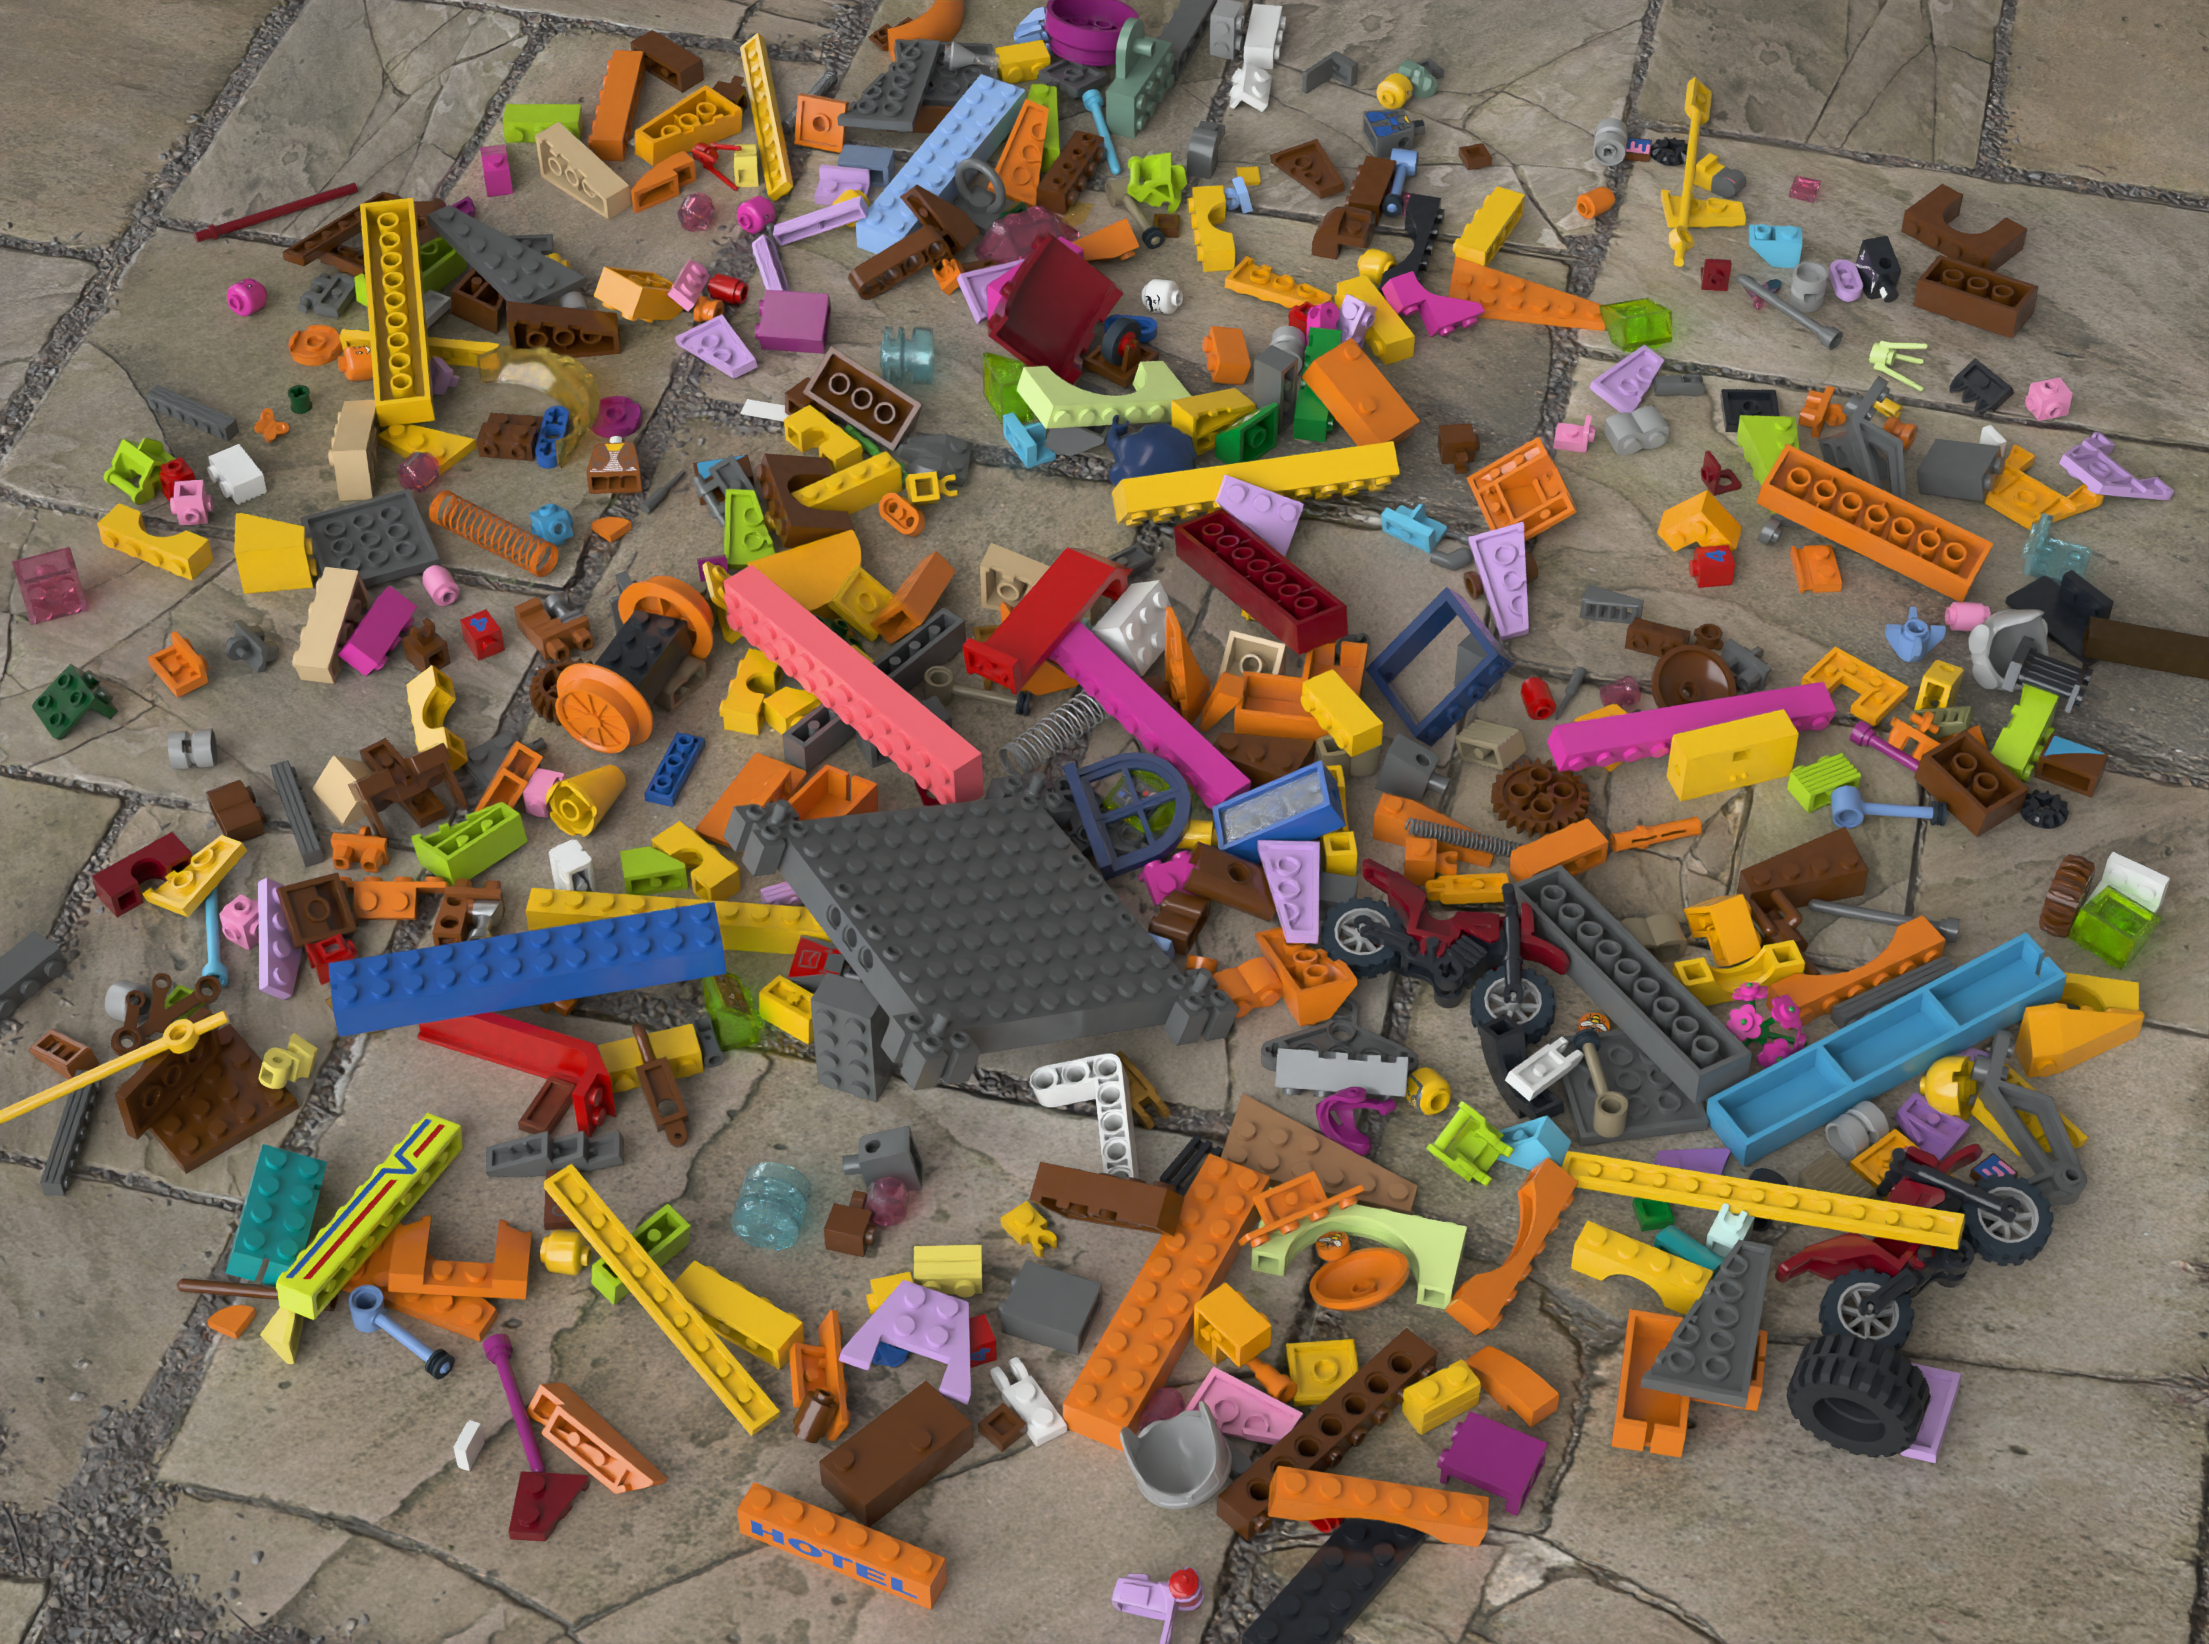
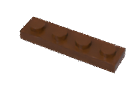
M386 738L360 750L361 759L372 772L389 768L394 778L399 776L403 780L406 776H409L402 760L403 757ZM426 788V790L399 802L420 828L447 816L445 805L430 788Z

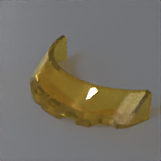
M513 345L500 346L479 355L477 362L480 380L483 383H509L531 387L548 394L568 409L574 431L555 441L557 464L560 468H563L576 452L599 413L600 393L592 373L587 371L585 366L575 358L567 354L560 356L551 353L550 348L540 346L533 349H513Z

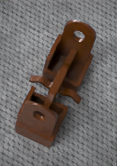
M444 742L435 743L403 758L402 760L409 773V776H406L403 780L399 776L394 778L389 768H383L348 784L355 801H359L375 835L380 836V838H387V848L389 846V837L378 813L394 802L399 803L426 790V788L440 784L444 780L455 804L464 811L468 809L466 799L448 762L451 757Z

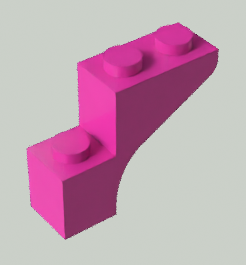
M1413 271L1389 279L1381 288L1387 302L1398 315L1404 314L1405 317L1419 312L1430 337L1438 334L1441 337H1445L1455 332V328L1461 326L1464 329L1470 328L1478 323L1477 319L1485 312L1482 305L1478 302L1444 297L1428 292L1418 282Z

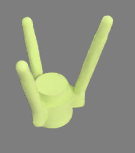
M1881 340L1880 343H1874L1869 362L1875 364L1874 370L1882 371L1921 392L1924 389L1922 386L1888 368L1887 365L1892 366L1895 359L1923 364V359L1897 354L1894 349H1926L1928 345L1921 343H1890Z

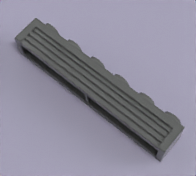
M156 385L146 395L150 408L214 435L219 439L228 442L239 433L235 418L162 386Z

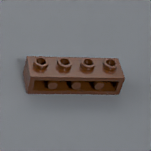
M1078 130L1075 131L1036 188L1037 209L1066 215L1071 206H1075L1079 194L1085 191L1088 181L1091 177L1095 176L1100 163H1104L1106 159L1107 149L1104 148V137Z

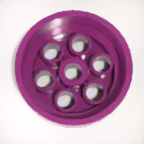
M1049 0L1046 5L1044 28L1051 36L1049 48L1056 55L1079 64L1106 66L1116 64L1118 38L1125 21L1130 17L1139 19V15L1131 6L1119 0Z

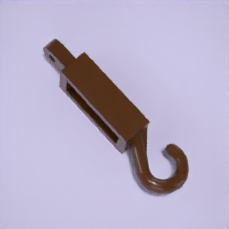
M637 1023L633 1025L632 1031L638 1044L643 1065L635 1067L636 1075L657 1131L665 1130L669 1143L673 1147H682L688 1140L687 1130L684 1122L689 1121L687 1110L667 1057L656 1059L645 1027ZM665 1100L673 1101L677 1107L676 1113L666 1117L661 1116L658 1111L659 1104ZM676 1135L681 1136L679 1139L675 1138Z

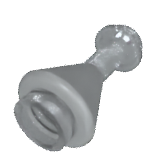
M955 41L952 42L951 46L945 45L943 65L949 66L950 71L971 64L990 66V71L998 69L999 54H995V51L992 52L991 56L974 54Z

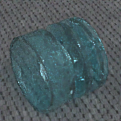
M886 326L880 347V366L883 372V379L892 383L894 371H896L898 384H903L905 373L910 372L913 384L931 385L934 364L933 329L930 327H914L911 339H906L905 328L899 327L897 339H895L893 326Z
M774 1162L754 1164L745 1173L739 1197L730 1219L732 1230L740 1239L758 1248L781 1250L791 1247L799 1237L800 1228L804 1220L803 1216L812 1194L811 1183L793 1167Z

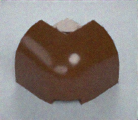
M1344 206L1335 207L1327 212L1321 219L1314 235L1311 255L1337 260L1343 244L1368 249L1375 234V211Z

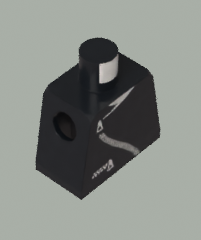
M1888 236L1863 240L1855 263L1863 283V292L1871 300L1883 298L1886 303L1895 301L1899 296L1896 287L1901 274V268Z

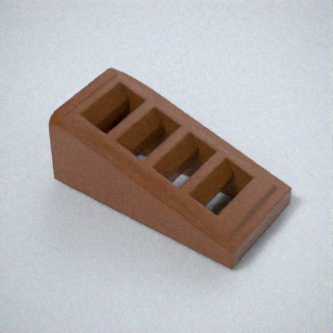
M54 1029L48 1031L29 1048L32 1055L68 1080L75 1077L77 1070L89 1071L99 1066V1062L90 1047Z

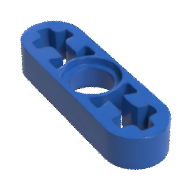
M552 406L544 413L535 449L537 464L542 468H554L562 461L570 427L569 411L563 406ZM550 435H559V437L555 439L547 438Z

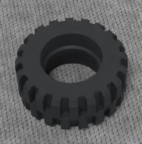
M1832 1333L1827 1337L1825 1335L1820 1336L1803 1348L1787 1388V1402L1794 1418L1799 1419L1800 1425L1806 1431H1812L1817 1439L1825 1440L1831 1443L1832 1447L1839 1450L1841 1448L1849 1450L1851 1454H1867L1868 1457L1874 1458L1880 1455L1891 1457L1910 1448L1917 1438L1931 1398L1927 1380L1923 1377V1373L1918 1366H1913L1908 1357L1904 1354L1899 1355L1895 1352L1894 1348L1887 1344L1885 1346L1876 1343L1877 1340L1868 1337L1862 1339L1858 1338V1335L1855 1334L1841 1336L1840 1333Z

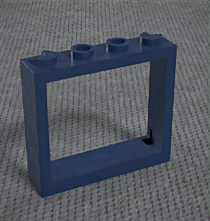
M1446 587L1365 670L1413 736L1432 747L1478 700L1484 697L1485 693L1499 679L1504 677L1503 675L1514 663L1466 600L1458 593ZM1458 615L1488 655L1420 722L1391 682Z

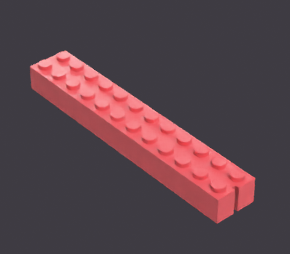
M753 565L748 566L724 581V600L727 605L728 614L726 619L729 626L746 637L752 646H756L764 652L770 661H774L782 667L789 677H793L801 683L807 692H811L819 698L826 708H831L837 713L845 724H850L856 729L864 740H869L874 744L883 756H888L893 760L902 772H907L921 788L929 790L942 805L975 801L984 795L982 753Z

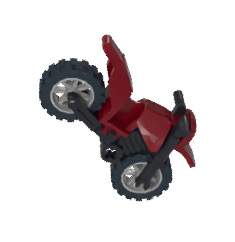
M1369 858L1363 860V878L1387 894L1389 907L1382 900L1376 902L1371 897H1364V899L1360 900L1354 897L1350 898L1349 902L1344 903L1342 901L1336 904L1334 910L1330 909L1326 914V921L1323 920L1321 925V947L1327 951L1328 958L1333 961L1340 959L1345 962L1357 979L1367 976L1368 979H1373L1377 977V974L1382 973L1384 975L1389 971H1393L1405 977L1411 976L1426 981L1433 987L1435 1002L1443 1008L1458 1006L1463 998V989L1466 987L1470 990L1475 985V989H1472L1470 1015L1474 1028H1478L1479 1035V1025L1496 1019L1500 1015L1507 1014L1524 1029L1526 1048L1530 1043L1537 1044L1540 1042L1543 1035L1547 1036L1555 1020L1556 998H1554V989L1552 986H1548V980L1543 975L1538 976L1536 974L1537 971L1528 968V970L1522 969L1521 965H1524V960L1534 961L1560 975H1564L1569 970L1570 961L1562 950L1534 936L1531 905H1528L1527 902H1521V914L1518 915V901L1513 884L1506 883L1502 886L1505 916L1500 917V914L1461 911L1456 912L1455 916L1450 919L1438 920L1431 917L1427 912V894L1398 871L1395 872ZM1342 933L1352 937L1343 941L1339 939ZM1354 945L1355 951L1348 949V947ZM1442 990H1443V991H1452V990H1454V993L1450 992V993H1448V995L1446 996V995L1442 994ZM1529 997L1534 1004L1523 1002ZM1494 1002L1501 1007L1490 1010L1489 1004ZM1523 1012L1534 1013L1531 1017L1527 1018Z
M1979 1144L1964 1147L1950 1155L1943 1162H1940L1934 1154L1914 1146H1906L1903 1149L1896 1148L1892 1152V1160L1889 1163L1891 1170L1885 1172L1884 1179L1876 1188L1877 1194L1881 1197L1889 1195L1886 1202L1965 1214V1225L1958 1250L1882 1237H1875L1871 1241L1857 1233L1849 1232L1806 1246L1803 1251L1778 1265L1775 1278L1777 1281L1785 1283L1808 1271L1828 1281L1835 1280L1827 1288L1820 1304L1818 1320L1822 1324V1335L1827 1337L1832 1333H1840L1841 1336L1855 1334L1858 1335V1338L1862 1339L1868 1337L1877 1340L1876 1343L1883 1346L1887 1344L1894 1348L1897 1353L1904 1346L1913 1327L1914 1309L1910 1307L1912 1303L1911 1298L1919 1295L1929 1284L1937 1282L1947 1288H1954L1960 1285L1977 1252L1983 1256L1982 1259L1990 1263L1992 1260L1998 1262L1997 1265L2007 1266L2008 1263L2018 1266L2027 1259L2029 1261L2034 1259L2038 1252L2042 1251L2053 1229L2051 1225L2054 1221L2053 1212L2049 1210L2051 1204L2048 1198L2044 1199L2041 1195L2043 1191L2038 1186L2033 1187L2026 1178H2014V1174L2005 1173L2004 1176L1999 1177L1998 1174H1992L1986 1180L1980 1179L1975 1185L1950 1176L1953 1172L1980 1158L1983 1150ZM2019 1207L2022 1210H2024L2025 1213L2018 1214L2017 1211ZM2029 1220V1232L2016 1222ZM2010 1229L2022 1238L2010 1239ZM1959 1252H1962L1963 1255H1964V1258H1963L1961 1255H1959L1958 1253H1959ZM1852 1297L1858 1309L1845 1306L1843 1303ZM1842 1313L1854 1316L1849 1324L1845 1323ZM1888 1316L1891 1318L1890 1328L1881 1323ZM1873 1328L1882 1333L1879 1336H1870ZM1859 1329L1863 1330V1335L1857 1333Z

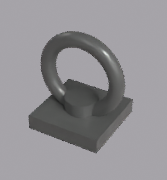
M967 158L957 165L955 183L962 197L952 205L967 214L980 230L979 235L987 237L1000 226L998 222L1001 219L1000 214L1015 202L1006 199L1005 187L1000 176L986 162L976 158ZM968 169H976L982 172L991 181L995 193L987 191V189L978 185L969 190L965 180L966 171Z

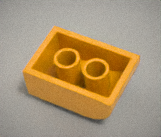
M604 266L594 293V297L603 301L602 305L604 307L621 311V316L631 321H637V318L653 323V320L667 321L678 316L684 309L667 295L674 283L651 271Z

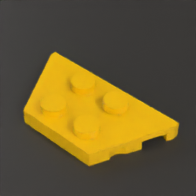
M2004 1063V1066L2009 1067L2005 1082L2036 1091L2010 1066ZM1978 1092L1971 1114L2018 1157H2022L2021 1153L1980 1100ZM2014 1109L2045 1153L2053 1152L2037 1116ZM2058 1110L2073 1148L2083 1147L2089 1137Z

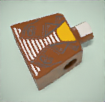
M613 436L609 439L608 443H598L594 446L587 468L589 494L642 492L640 467L634 443L625 442L622 437Z

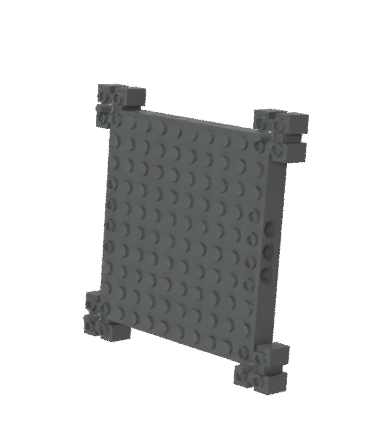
M1037 771L1033 774L1022 775L1020 779L1015 776L992 778L984 800L801 821H798L800 816L791 804L783 799H779L777 802L766 803L765 808L758 804L733 807L724 838L735 852L744 851L742 862L753 876L775 874L776 870H779L891 1019L880 1046L893 1064L903 1063L900 1073L913 1090L936 1087L940 1078L943 1079L946 1085L969 1081L980 1054L1162 1024H1165L1163 1030L1176 1046L1197 1043L1200 1035L1206 1041L1226 1038L1239 1011V1008L1226 992L1216 989L1218 983L1208 969L1186 970L1184 974L1178 970L1170 958L1153 940L1152 936L1148 934L1136 917L1064 833L1072 809L1059 794L1052 792L1053 787L1042 772Z

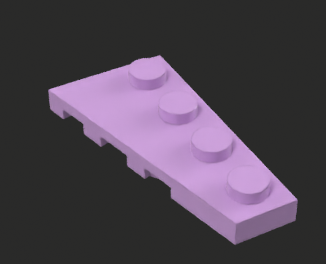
M1524 522L1468 537L1501 641L1529 634Z

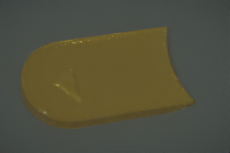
M1077 201L1074 207L1070 206L1066 213L1063 214V221L1073 226L1082 224L1094 203Z

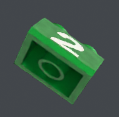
M1273 402L1255 409L1246 416L1241 417L1227 429L1220 431L1215 439V457L1227 465L1256 461L1277 447L1279 404Z

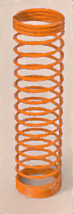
M449 490L442 491L436 495L430 505L429 517L433 523L446 528L448 531H452L462 538H466L467 541H471L489 552H493L502 559H507L508 562L528 570L529 573L537 577L548 575L557 563L558 548L555 544L545 541L537 535H532L530 531H525L521 527L518 528L516 524H511L510 521H504L502 517H497L496 514L490 513L489 510H484L480 506L477 507L475 503H470L469 500H463L461 496H457ZM451 495L452 499L444 509L443 519L439 520L438 511L440 505L447 496ZM450 503H451V507H450V509H449V512L446 514L447 508H448V506H449ZM462 503L458 517L452 522L458 506ZM469 506L465 520L459 525L463 511ZM476 510L472 523L465 529L470 514ZM482 514L479 526L472 533L476 519ZM489 517L485 531L479 536L482 524ZM496 520L495 528L492 534L486 540L488 529L490 528L491 524ZM454 523H456V528H452ZM503 524L502 532L500 533L498 539L493 543V538L497 529ZM463 526V531L459 532V528ZM510 527L506 541L500 546L503 534ZM470 529V535L466 536L465 532ZM517 531L513 544L507 550L509 539ZM477 532V538L473 539L472 535ZM523 535L522 543L519 549L514 553L515 545L519 538ZM484 536V542H480L479 539ZM532 537H535L537 540L532 543ZM491 539L490 545L487 546L486 542ZM530 539L526 552L520 557L523 546ZM498 542L497 549H493V546ZM537 542L536 549L534 550L531 558L527 561L531 548ZM505 546L504 552L500 553V549ZM551 546L549 559L541 569L536 571V566L544 557L546 548ZM512 549L511 556L507 557V552ZM518 553V559L514 560V556ZM525 557V563L521 564L520 560Z

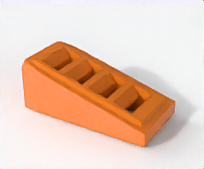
M1227 672L1221 674L1202 708L1201 731L1207 732L1243 698L1245 680L1242 677Z

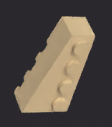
M375 400L344 401L342 411L338 412V424H335L334 429L335 436L331 439L332 449L328 451L329 465L335 468L339 501L368 500L373 498L374 493L372 484H375L374 465L377 464L378 435L380 434Z

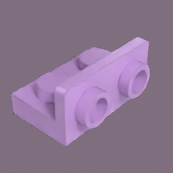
M820 165V181L814 195L815 204L832 205L847 189L854 191L858 189L869 198L871 192L870 170Z
M1346 294L1339 310V319L1336 322V330H1342L1341 344L1353 338L1359 347L1363 348L1364 337L1368 328L1374 323L1377 307Z

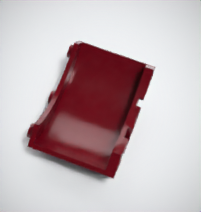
M1046 230L1043 235L1039 233L1030 244L1032 250L1011 281H1007L1000 289L999 294L1001 298L986 326L988 327V336L1028 367L1048 366L1058 377L1073 385L1082 374L1083 360L1080 356L1088 350L1096 335L1092 332L1098 320L1101 323L1104 322L1124 293L1118 285Z

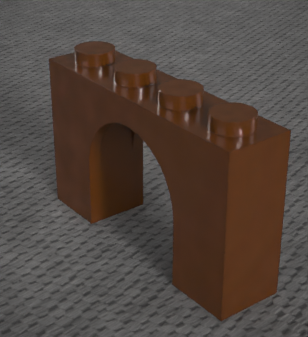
M1941 184L1905 210L1901 232L1949 258L1994 272L2023 250L2027 228L2008 218H2004L1990 230L1983 233H1963L1951 228L1948 223L1959 216L1963 194L1944 184Z
M764 453L761 464L756 468V479L761 484L763 498L767 501L769 515L773 517L776 534L780 537L783 548H795L851 529L855 531L848 512L813 509L801 504L791 495V493L833 475L827 458Z

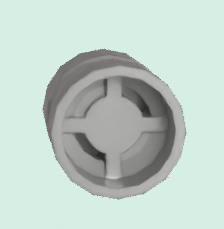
M1607 118L1597 125L1593 144V157L1600 164L1614 166L1623 161L1628 140V128L1624 122L1616 118Z
M1811 261L1797 264L1794 268L1789 302L1793 307L1803 312H1813L1823 306L1828 279L1826 267Z
M1294 326L1279 327L1272 334L1270 346L1273 345L1297 357L1298 372H1300L1303 365L1306 337L1299 328Z
M213 728L198 729L193 734H190L187 730L169 732L168 754L172 770L188 769L193 764H196L198 768L214 767L217 765V742ZM188 746H192V753H189Z
M1861 1101L1849 1109L1846 1114H1842L1826 1126L1825 1132L1826 1138L1833 1150L1840 1157L1852 1160L1868 1149L1869 1146H1872L1886 1136L1889 1132V1126L1885 1115L1875 1104L1869 1101Z

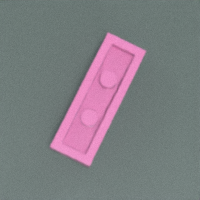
M689 259L667 295L685 310L689 311L695 305L711 275L707 273L706 268L702 264Z

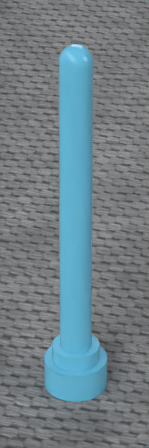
M1088 90L1082 97L1084 107L1092 112L1099 136L1104 137V148L1107 149L1106 158L1112 174L1118 175L1121 172V168L1101 110L1104 104L1102 95L1098 90Z
M216 887L205 898L208 963L202 970V977L207 975L216 977L223 988L228 983V970L221 963Z

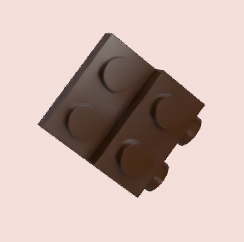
M490 413L488 421L482 423L477 437L479 457L533 461L543 417Z
M338 872L278 887L276 890L295 949L305 947L306 943L315 944L341 933L344 939L349 938L357 931L358 918L353 909L350 910L347 901L349 897L348 888L345 881L340 880Z

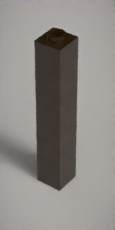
M2090 617L2083 635L2082 657L2209 680V637Z

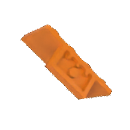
M755 753L699 823L695 831L700 837L733 849L724 838L733 807L758 804L765 808L766 803L777 802L779 799L788 801L807 778V772L760 753Z

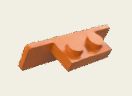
M339 876L341 881H345L348 892L354 893L353 910L358 920H417L418 893H445L446 886H451L442 877H426L425 881H413L411 877L401 876L395 877L394 881H382L381 877L369 876L364 877V881H352L350 877Z
M1311 1171L1255 1195L1252 1199L1265 1226L1244 1235L1238 1240L1239 1245L1243 1247L1251 1244L1252 1248H1256L1271 1240L1269 1235L1280 1231L1283 1236L1300 1228L1298 1222L1309 1218L1311 1223L1325 1218L1330 1215L1328 1209L1339 1206L1340 1210L1346 1209L1359 1202L1357 1197L1365 1189L1361 1184L1327 1199L1315 1171Z
M830 1310L818 1328L820 1347L794 1342L789 1349L793 1407L800 1408L807 1391H815L816 1388L824 1389L835 1396L834 1401L839 1407L827 1430V1439L829 1441H836L843 1430L848 1428L851 1414L846 1404L848 1383L844 1380L843 1368L845 1363L839 1361L842 1351L841 1338L843 1327L839 1324L838 1311Z

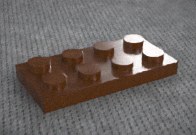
M201 1006L187 1020L194 1024L212 1016V1012ZM216 1028L199 1035L197 1044L187 1052L178 1054L168 1049L150 1057L142 1063L140 1069L128 1081L121 1084L115 1093V1097L127 1135L138 1140L223 1053Z

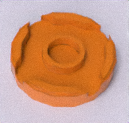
M310 325L306 327L307 330L296 331L289 339L288 347L292 359L306 366H320L337 359L343 351L339 338L340 335L337 333V330L326 325Z

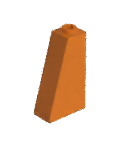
M935 551L917 565L870 625L890 645L924 622L956 570L944 557Z

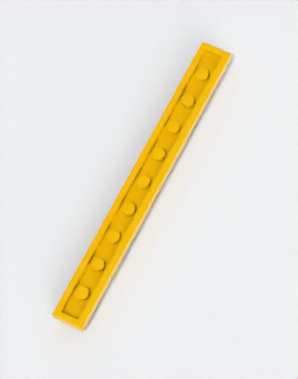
M757 33L743 44L740 50L768 197L773 201H777L780 197L787 195L794 186L765 38Z
M572 1163L545 1180L544 1189L747 1432L753 1436L779 1418V1409Z

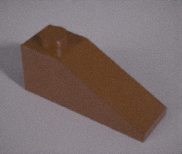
M915 185L900 196L923 226L932 225L937 229L948 244L952 255L964 249L980 233V230L963 210L919 185Z

